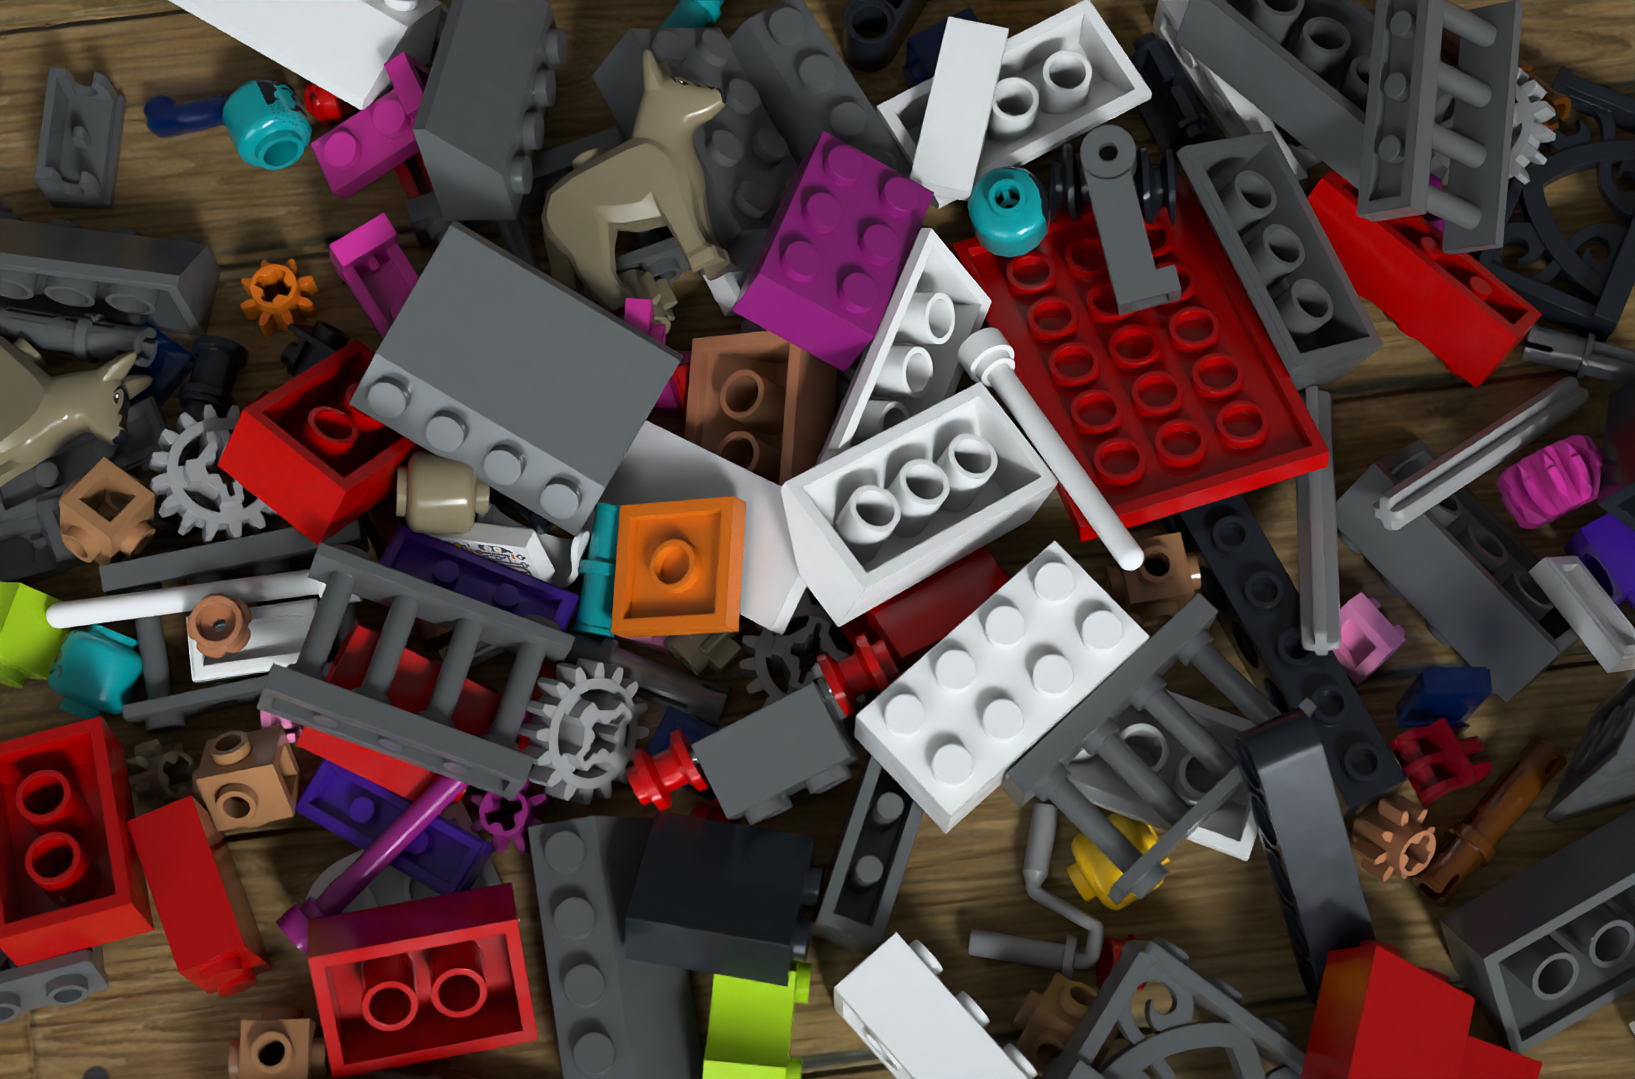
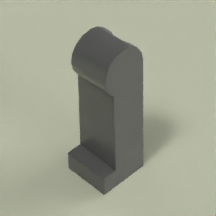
M1113 124L1100 125L1092 129L1084 137L1080 153L1082 171L1119 316L1181 300V286L1175 264L1159 269L1155 268L1132 178L1137 167L1136 144L1132 136L1124 128Z

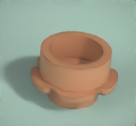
M224 593L210 594L201 599L189 614L186 624L187 634L192 640L197 642L196 648L199 652L208 657L221 658L226 652L237 653L247 645L251 638L248 624L252 621V614L249 607L238 598L231 600ZM219 620H224L226 628L221 632L216 631L214 628L215 623Z

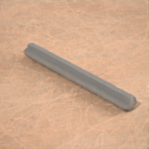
M1571 376L1563 377L1383 493L1380 500L1373 504L1374 517L1382 520L1385 529H1400L1578 412L1581 405L1588 401V390L1579 386L1577 378Z
M1310 385L1305 388V391L1298 393L1330 452L1328 467L1296 477L1300 636L1302 647L1305 650L1315 651L1316 655L1324 656L1328 654L1329 650L1338 649L1341 644L1332 404L1328 391L1318 390L1317 385Z

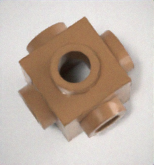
M105 457L85 476L76 478L66 488L59 500L61 539L67 549L84 562L90 563L94 560L101 566L119 563L126 556L133 560L147 548L155 535L156 530L153 528L155 494L139 479L124 472Z
M1159 529L1136 531L1131 533V536L1143 551V563L1139 568L1130 571L1120 567L1115 558L1112 557L1110 566H1104L1103 569L1106 593L1137 624L1142 623L1146 627L1165 625L1192 600L1195 594L1194 590L1201 588L1198 560L1194 551L1185 552L1181 532L1162 535ZM1162 570V576H1153L1148 573Z
M280 725L250 732L230 731L215 739L206 740L199 768L194 769L192 774V787L195 799L203 807L208 808L217 831L238 827L255 828L269 821L294 816L303 776L283 726Z
M1058 972L1054 975L1044 995L1033 989L1030 990L1012 1025L1023 1031L1015 1047L1040 1076L1043 1075L1052 1058L1060 1056L1097 995V992L1088 985L1074 982ZM1116 1024L1090 1065L1095 1071L1099 1069L1119 1032Z
M263 1009L261 1020H241L240 1039H232L230 1043L228 1067L231 1079L329 1078L331 1074L323 1029L311 1019H303V1010ZM284 1045V1058L279 1064L270 1066V1046Z

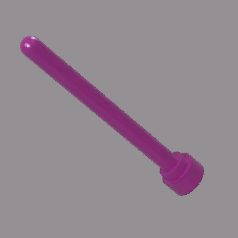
M527 709L521 725L529 723L530 717ZM493 723L479 736V738H481L482 735L490 733ZM440 775L317 899L310 896L303 904L295 901L276 920L278 927L301 951L308 955V920L340 914L468 784Z

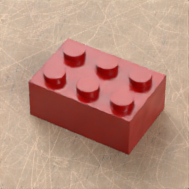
M357 339L243 409L217 464L247 491L254 494L317 546H319L320 542L324 543L396 491L398 465H408V460L415 451L427 450L349 404L375 355L373 351Z
M102 716L0 743V949L18 967L154 931L146 877L126 822L135 818L124 747Z
M512 882L308 920V962L333 1079L539 1040Z

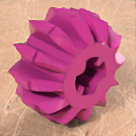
M1572 435L1564 440H1558L1550 446L1539 449L1532 455L1508 467L1506 471L1501 473L1496 482L1503 495L1501 500L1509 515L1513 514L1520 528L1537 529L1588 505L1597 499L1599 495L1603 451L1601 448L1598 449L1591 436Z

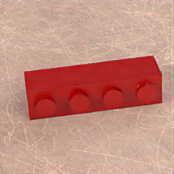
M1332 169L1319 180L1307 199L1358 296L1371 301L1395 321L1396 326L1401 332L1417 339L1438 356L1452 374L1467 380L1477 389L1503 364L1542 316V313L1467 252L1451 255L1442 252L1443 233L1421 215L1375 222L1357 216L1359 190Z

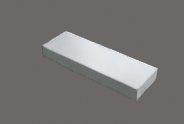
M948 16L910 175L911 180L933 191V195L967 202L971 196L1009 28Z

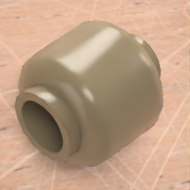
M418 450L410 456L408 465H398L396 516H405L406 523L413 532L466 534L474 525L475 513H488L490 486L476 478L475 471L470 465L437 456L428 450Z

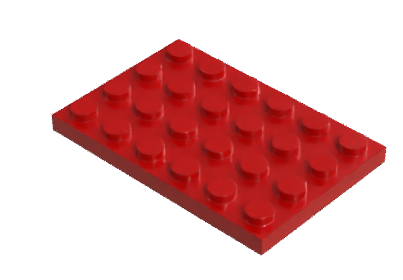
M1184 176L1177 178L1175 226L1171 225L1166 208L1161 209L1155 225H1147L1142 208L1140 207L1155 268L1159 269L1175 264L1181 286V300L1119 316L1091 205H1087L1080 222L1071 221L1068 210L1059 212L1056 220L1049 222L1047 234L1040 244L1024 255L1014 257L994 255L980 246L975 237L952 244L953 255L992 301L983 322L984 328H997L1014 350L1013 361L1015 362L1013 372L1126 529L1326 468L1329 461L1330 451ZM1058 480L1056 489L1080 543L1099 537Z

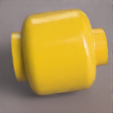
M1115 812L1106 817L1143 855L1159 840L1150 825ZM1083 832L1077 834L1071 844L1076 862L1066 867V870L1082 898L1088 902L1097 896L1102 904L1110 910H1120L1136 901L1138 898L1132 892L1118 905L1108 897L1114 882L1123 873ZM1169 856L1162 862L1163 865L1170 861ZM1163 880L1153 890L1158 888L1163 883Z

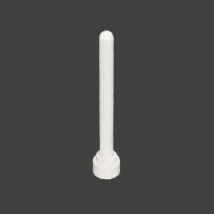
M992 327L981 329L970 335L962 343L957 353L958 361L973 381H981L983 385L992 386L1120 567L1130 571L1139 568L1144 559L1143 551L1013 372L1015 369V362L1013 361L1014 350L1000 330Z
M310 569L58 602L52 604L47 609L46 619L54 628H67L192 611L201 599L214 593H224L229 599L238 598L245 604L319 594L321 599L326 584L308 578ZM352 594L349 603L362 602L363 597Z

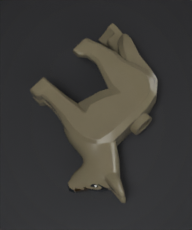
M645 49L643 52L644 93L636 113L631 139L608 152L604 148H595L578 155L571 163L573 171L566 174L547 191L541 217L552 278L595 304L599 302L605 310L617 317L625 312L626 298H638L636 291L625 288L616 274L615 244L618 231L642 232L668 226L683 252L691 272L694 273L703 269L707 279L710 281L737 268L734 256L721 248L712 230L705 191V172L695 148L694 138L697 129L702 124L713 119L726 106L727 94L721 88L699 85L681 77L673 76L669 63L664 60L658 64L649 49Z
M0 336V487L46 458L51 457L70 440L84 432H91L101 441L113 446L124 443L128 438L127 418L130 399L145 390L153 381V378L148 375H127L137 358V352L130 351L122 354L99 369L50 377L42 370L47 365L45 360L25 339L19 337L11 344L4 337Z

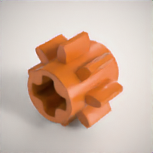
M290 258L284 266L270 264L264 259L261 261V268L253 275L252 279L242 278L241 280L246 293L251 298L241 303L240 307L247 320L259 318V326L265 337L269 338L275 330L289 331L295 337L297 335L287 329L290 323L302 325L307 317L317 318L318 316L313 302L308 298L314 296L319 290L312 276L300 278V271L294 259Z

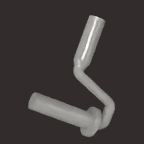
M1044 803L1033 805L1022 868L1025 890L1034 901L1088 930L1085 952H1077L1078 936L1068 935L1065 945L972 929L968 955L1062 971L1061 975L1072 980L1074 968L1088 969L1100 960L1105 929L1102 923L1094 916L1041 887L1049 873L1059 815L1058 807Z

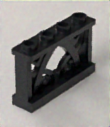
M1561 65L1552 84H1546L1558 93L1564 94L1571 99L1572 110L1595 119L1600 129V142L1590 143L1589 129L1579 119L1575 123L1577 127L1576 135H1564L1558 128L1553 130L1556 134L1555 140L1544 144L1554 155L1548 157L1544 165L1536 164L1532 167L1533 162H1529L1525 167L1530 178L1527 184H1523L1515 177L1510 178L1508 182L1503 247L1510 242H1518L1524 246L1526 255L1519 258L1516 264H1531L1543 255L1549 265L1541 273L1525 277L1505 268L1501 260L1502 248L1467 253L1541 312L1542 318L1578 332L1581 336L1586 337L1589 331L1596 333L1595 339L1606 341L1617 326L1635 283V189L1630 192L1618 190L1613 184L1611 167H1619L1616 181L1622 176L1631 177L1635 181V141L1615 140V127L1635 135V99L1573 75L1572 69ZM1555 115L1552 119L1557 122L1558 117ZM1597 168L1596 182L1601 197L1615 213L1627 220L1624 226L1613 223H1597L1586 226L1573 234L1566 242L1549 211L1543 188L1571 174ZM1519 198L1525 222H1512L1508 224ZM1589 241H1598L1605 246L1608 255L1603 260L1595 259L1590 254L1589 247L1582 258H1580L1575 251ZM1558 274L1568 285L1592 302V304L1547 285Z

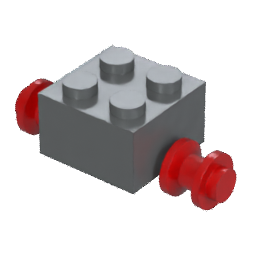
M863 633L855 637V653L840 661H836L827 653L816 657L825 679L823 677L817 679L818 685L811 683L694 743L690 742L685 732L679 727L670 732V747L653 756L642 747L632 751L631 756L634 766L626 769V775L638 800L643 806L653 801L660 811H664L671 807V792L689 783L701 792L711 785L727 819L747 818L750 825L755 823L760 825L792 809L794 806L789 798L790 795L806 787L810 794L817 793L818 795L851 779L853 776L848 766L861 760V757L831 699L835 697L843 713L848 717L856 713V697L873 688L882 693L891 685V679L901 675L886 643L881 639L871 644L866 634Z

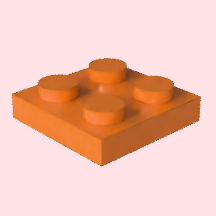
M735 496L620 505L611 633L623 638L738 632L746 502Z

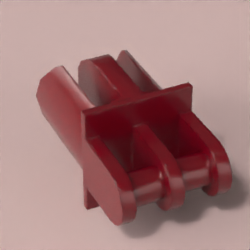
M1442 717L1430 725L1409 730L1388 743L1423 807L1451 791L1481 783L1490 775L1492 765L1490 760L1474 765L1469 760V758L1484 749L1479 737L1473 736L1461 740L1456 737L1470 727L1468 723L1456 722L1449 724L1446 718Z

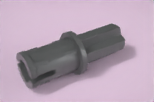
M1535 323L1527 334L1528 339L1524 344L1521 361H1531L1575 372L1577 380H1582L1584 375L1625 385L1635 378V349L1595 339L1596 333L1589 331L1585 337Z

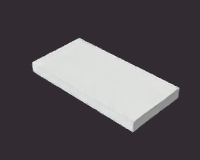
M646 420L597 503L620 506L735 496L746 502L740 614L771 631L783 635L807 585L798 573L780 490L781 486ZM594 509L583 529L589 531L590 534L592 533L595 516Z

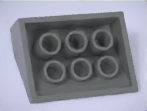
M454 220L376 351L349 404L435 455L470 465L478 480L577 537L679 365L683 355Z

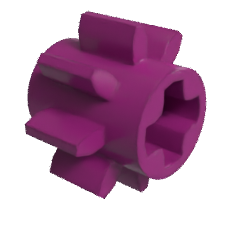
M527 778L525 785L514 801L488 792L485 796L472 795L470 799L475 805L480 806V820L470 826L471 831L477 833L490 832L494 836L490 842V845L495 848L493 852L503 854L512 839L515 846L521 852L531 853L528 827L548 824L544 821V808L548 807L554 799L546 794H537L535 796L530 794L534 783L529 778ZM509 801L522 804L523 810L514 815L515 827L503 824L502 817L510 813Z

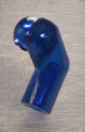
M223 93L176 104L175 100L170 96H155L147 101L144 107V114L148 119L146 123L147 128L154 135L167 139L225 125L222 120L223 106L230 95Z

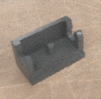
M49 68L34 179L53 208L113 209L127 101L124 95H117L110 80L99 72L93 73L92 86H85L75 82V76L66 68Z

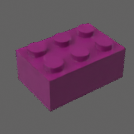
M823 130L796 168L732 311L845 372L875 337L934 192Z

